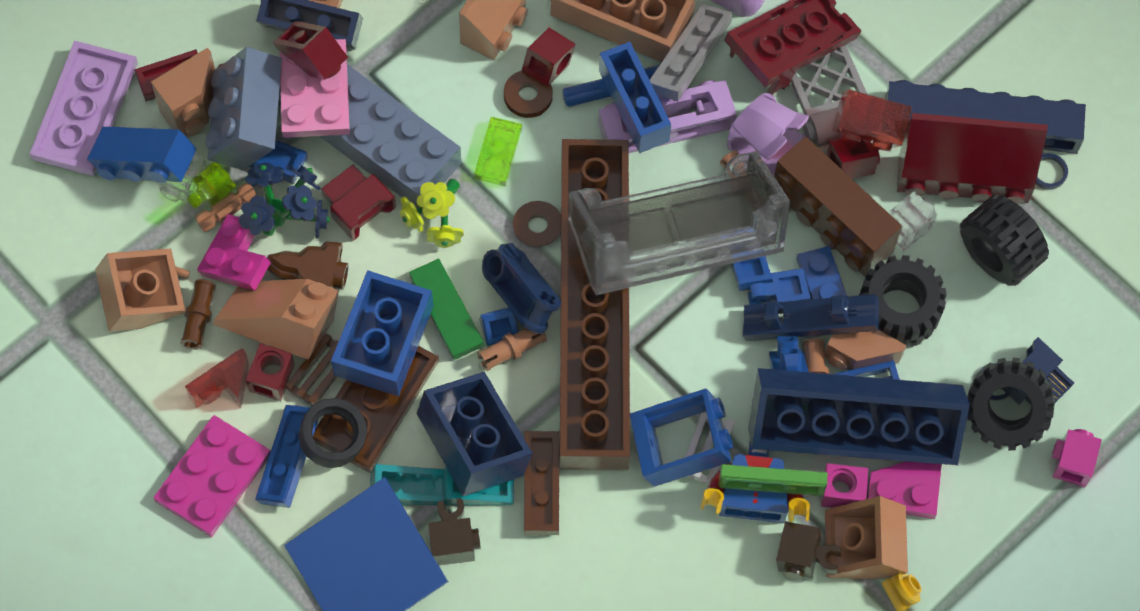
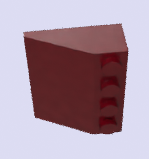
M912 113L898 156L897 192H905L907 195L915 197L929 194L938 195L943 199H955L957 197L972 198L976 202H985L993 195H1002L1018 205L1029 203L1036 185L1048 125Z

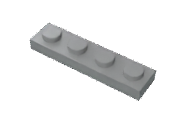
M706 4L700 6L650 79L658 96L679 101L732 23V12Z

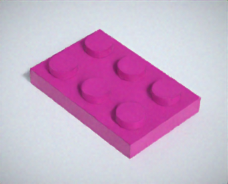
M213 415L153 497L154 501L212 538L267 462L271 450Z

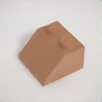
M467 0L459 12L460 44L495 60L500 50L505 52L512 40L511 33L515 26L520 27L525 21L528 14L526 0Z
M208 48L151 81L160 113L172 129H179L186 137L198 134L209 123L210 119L208 109L212 101L214 89L211 85V78L215 66L211 51Z
M171 248L107 253L95 269L109 332L142 329L183 314L186 311Z
M878 496L825 510L826 546L837 545L842 548L841 557L831 555L826 559L829 564L838 565V574L826 573V577L883 579L895 576L898 573H908L906 505Z

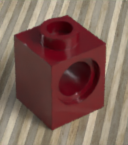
M549 27L527 48L521 70L548 87L569 66L576 44Z
M260 343L246 377L248 391L281 402L286 390V384L295 367L293 354ZM269 365H278L280 367L274 374L263 372Z

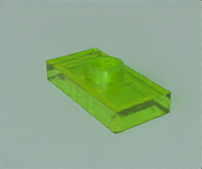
M491 116L475 168L474 179L506 186L523 124Z

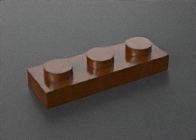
M525 431V441L533 454L525 471L524 535H559L560 431Z

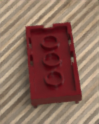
M790 0L729 31L724 41L731 48L729 56L733 58L736 54L764 87L770 85L767 93L773 95L779 89L785 90L789 86L797 70L857 39L862 30L846 12L840 14L835 9L837 4L835 0Z

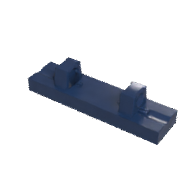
M876 294L846 297L838 295L822 299L786 302L767 301L762 304L744 305L743 337L746 341L777 339L778 336L806 337L878 331L879 299ZM778 314H783V325L779 320Z

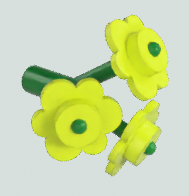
M449 179L446 184L444 182L436 184L426 182L422 184L420 188L421 195L417 198V204L420 207L417 209L405 196L402 197L401 203L403 206L400 210L402 221L409 228L412 227L417 229L418 232H422L424 222L421 214L423 213L428 219H434L439 215L441 216V227L428 228L427 241L435 242V245L441 248H448L460 243L461 237L464 236V231L448 225V207L455 203V193L460 188L459 182L455 179Z

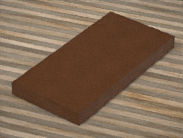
M418 346L399 397L349 380L344 382L335 398L348 401L358 408L366 421L367 428L364 446L350 463L371 473L438 364L439 356ZM326 414L316 427L313 439L317 445L332 453L340 452L350 445L353 431L349 422L343 417L335 414Z

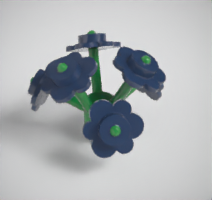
M260 163L248 170V175L245 178L246 183L252 187L259 186L263 188L265 198L263 196H254L250 202L242 204L241 210L243 214L239 218L242 228L250 229L253 235H259L263 232L268 236H272L277 226H283L286 220L316 222L315 238L319 239L320 230L327 229V223L331 219L328 217V210L322 209V200H318L317 205L316 199L311 197L310 188L304 185L308 183L318 191L321 189L315 182L318 176L313 173L312 168H306L303 165L299 169L292 165L289 167L300 179L294 186L287 188V195L282 200L275 199L272 190L273 184L283 180L284 170L282 167H274L271 163ZM317 207V212H316V215H315L313 209H315V208Z

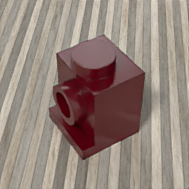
M866 133L829 141L827 156L851 179L875 174L877 164L880 163V153L877 146L871 143Z

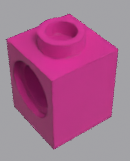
M827 463L824 472L828 473L827 486L824 495L821 496V507L834 508L866 500L869 468ZM838 481L844 482L850 491L846 493L838 492L832 484Z

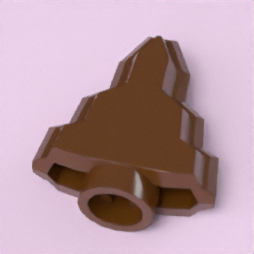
M325 241L321 247L307 246L300 252L282 251L267 256V259L271 262L267 270L279 279H310L339 290H344L349 264L341 262L343 244L338 242Z

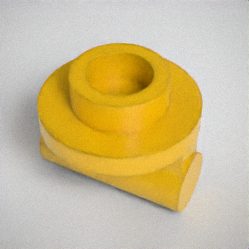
M898 573L881 583L896 611H907L921 600V585L912 574Z

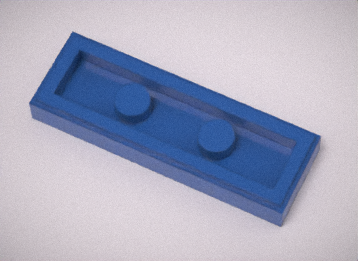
M285 406L255 498L260 504L291 507L306 460V455L300 447L298 432L304 415L311 407ZM318 420L314 423V426H313V429H312L313 435H314V432H315V429H316Z

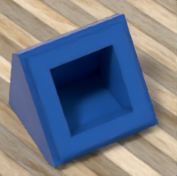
M509 307L480 314L479 320L487 346L502 341V337L508 333L514 335L519 332L516 316Z

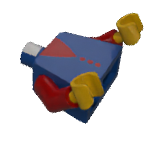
M750 441L748 455L737 454L734 456L733 463L725 464L784 469V461L782 459L769 458V450L752 449ZM721 468L709 481L700 505L702 510H704L705 505L715 506L716 514L723 517L785 523L788 514L789 522H794V515H802L805 517V521H809L810 504L804 499L803 495L720 488L719 474Z

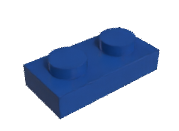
M830 246L797 254L796 260L799 268L804 270L811 299L831 298V296L838 295L847 296Z

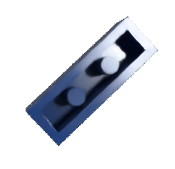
M631 42L601 52L599 57V73L639 154L670 142L672 124Z
M103 126L87 160L97 169L96 172L99 176L111 181L115 179H129L134 182H139L140 180H151L158 183H166V181L182 182L197 148L179 129Z

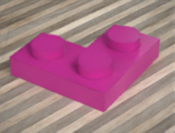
M227 214L197 271L203 277L256 291L271 262L264 255L247 251L255 235L250 232V229L241 227L239 223L240 217Z

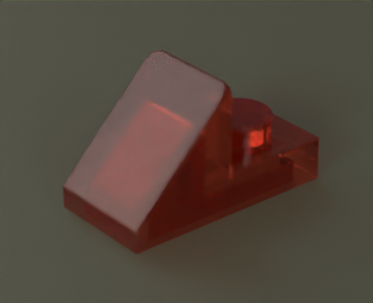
M239 349L185 386L189 399L196 408L202 404L207 405L214 402L220 397L221 391L224 389L238 407H242L246 377L249 369V362L244 349Z

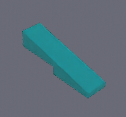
M375 464L370 473V487L385 477L402 505H438V502L442 500L444 505H457L458 498L463 500L464 505L514 504V479L462 496L446 466L444 469Z

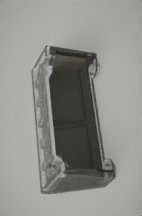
M757 151L733 157L727 163L723 175L602 202L600 193L593 188L569 192L568 220L590 285L596 295L784 252L790 200Z

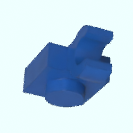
M803 268L771 273L772 282L750 285L751 292L747 293L749 304H762L771 300L786 302L811 299Z

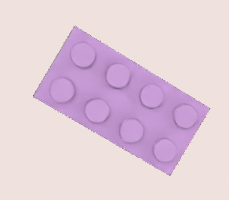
M74 40L30 151L31 159L95 176L97 169L87 158L102 127H114L135 72L134 69H136L138 64L136 56Z

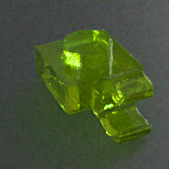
M212 162L192 179L198 188L186 199L194 209L207 200L214 206L236 187V184L219 163Z

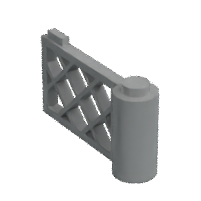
M846 45L838 48V51L835 50L825 55L821 64L812 62L804 66L816 72L811 82L798 77L797 73L793 76L791 80L792 87L803 113L809 116L807 123L803 125L804 134L817 147L829 144L830 140L863 134L880 128V117L876 104L872 98L868 97ZM830 57L844 62L845 68L842 73L825 67ZM821 74L837 80L832 91L816 85ZM844 83L854 87L858 95L847 98L838 94L837 91L841 84ZM814 92L828 99L824 105L811 108L808 101L810 93Z

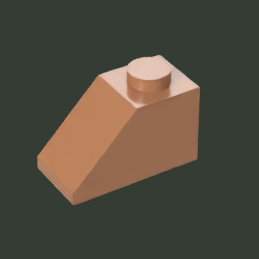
M880 330L833 334L827 343L824 355L835 368L853 370L889 361H894L897 364L902 359L907 345Z

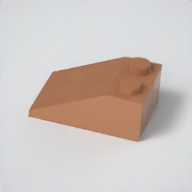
M310 279L261 281L256 291L238 286L214 319L213 325L308 360L334 321L339 290Z

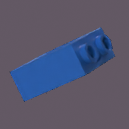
M705 388L630 413L642 475L654 487L732 462L729 449L733 448V443L729 431L723 427L722 418L726 417V413L719 397L715 398ZM706 412L714 448L663 465L655 428Z

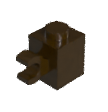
M461 498L457 499V510L453 513L446 512L443 500L439 501L438 515L441 521L428 523L433 557L438 565L475 561L474 550L481 549L478 528L471 529L470 518H462L464 515L463 500Z
M785 521L776 558L778 571L783 572L784 576L795 580H802L803 577L813 578L817 562L825 573L838 574V565L829 564L826 559L831 555L841 557L842 548L837 545H820L821 533L819 527Z

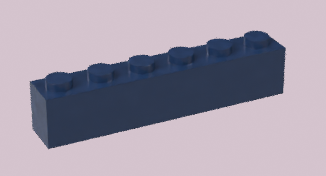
M908 80L889 81L885 94L882 131L906 133L912 113L1047 124L1048 131L1043 150L1078 154L1084 141L1086 104H1079L1069 99L1059 101L1045 100L1035 95L1020 97L1011 96L1007 92L986 93L979 92L974 88L953 89L946 88L941 84L919 85L913 84Z

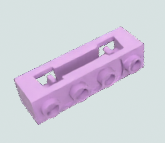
M709 80L697 87L686 89L678 102L658 96L672 124L670 142L663 145L730 130L731 125L736 120L737 113L726 80L719 82ZM615 103L608 104L603 109H599L598 125L602 139L629 140V153L637 152L638 150L634 142H632L633 140ZM697 108L695 112L690 113L691 109Z

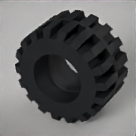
M991 196L960 223V235L971 257L988 275L1007 286L1018 285L1048 259V244L1035 220L1021 206L1005 196Z
M903 255L901 260H897L896 256L888 257L886 264L881 260L876 263L874 270L870 269L868 271L859 295H877L879 299L878 330L907 345L906 348H908L910 342L917 346L921 344L923 337L928 339L939 324L946 305V301H944L947 295L946 288H941L944 281L940 275L934 276L936 269L931 265L927 268L924 267V260L917 258L916 262L910 261V256ZM895 290L907 292L916 299L920 309L913 313L896 312L886 304L883 295Z
M1013 357L1012 361H1006L1005 358L998 359L996 364L988 363L984 366L982 372L979 371L975 375L967 396L970 404L967 419L968 421L971 420V428L974 433L979 432L981 434L980 439L987 444L988 441L994 443L993 447L1000 450L1001 445L1008 446V451L1016 450V446L1022 445L1024 449L1031 445V441L1035 440L1038 442L1043 437V432L1048 431L1054 414L1055 394H1053V386L1050 380H1046V374L1042 369L1036 370L1034 363L1027 361L1026 364L1021 363L1020 358ZM1004 387L1018 388L1030 398L1031 410L1026 416L1018 420L1003 419L992 410L990 406L991 395Z

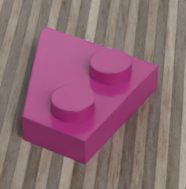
M906 461L873 471L869 477L867 499L882 496L906 505V515L935 519L942 464Z

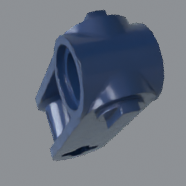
M513 243L501 244L498 249L487 251L482 260V272L485 279L492 285L525 328L535 333H544L548 328L547 321L551 314L561 306V300L530 262L526 254L515 247Z

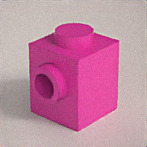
M1068 429L1064 438H1057L1051 458L1057 459L1052 477L1086 487L1093 476L1102 439L1094 437L1087 430Z

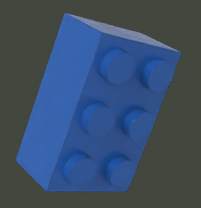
M367 270L331 359L334 376L399 397L434 307L432 290Z

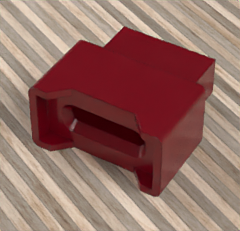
M354 164L321 188L322 196L331 204V217L353 241L359 237L360 228L380 212L391 213L396 208L395 196L374 174L366 178Z

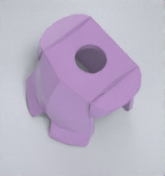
M770 93L761 94L743 110L731 125L727 147L731 152L737 150L739 155L745 156L767 180H772L777 161L806 136L796 130H799L807 122L809 116L797 113L777 103L774 95Z

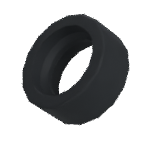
M338 398L323 399L312 405L302 419L298 432L300 447L306 457L316 465L326 468L342 467L352 462L363 448L367 436L366 421L360 410L350 402ZM326 414H335L347 420L353 431L350 445L346 449L334 453L320 448L314 441L312 433L314 423L318 418Z

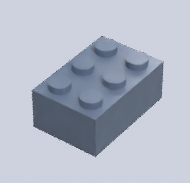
M245 47L214 70L211 78V85L214 87L213 99L208 109V115L211 117L210 130L205 141L206 147H208V161L244 170L275 149L281 57Z

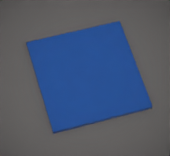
M385 477L284 545L322 611H407L449 582Z

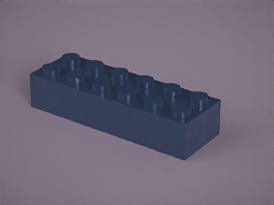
M757 368L748 431L751 448L757 450L958 465L970 404L964 386L958 384Z

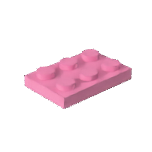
M337 39L336 41L347 55L346 39ZM279 51L282 58L280 87L283 138L350 135L347 60L341 64V69L336 75L324 80L309 76Z

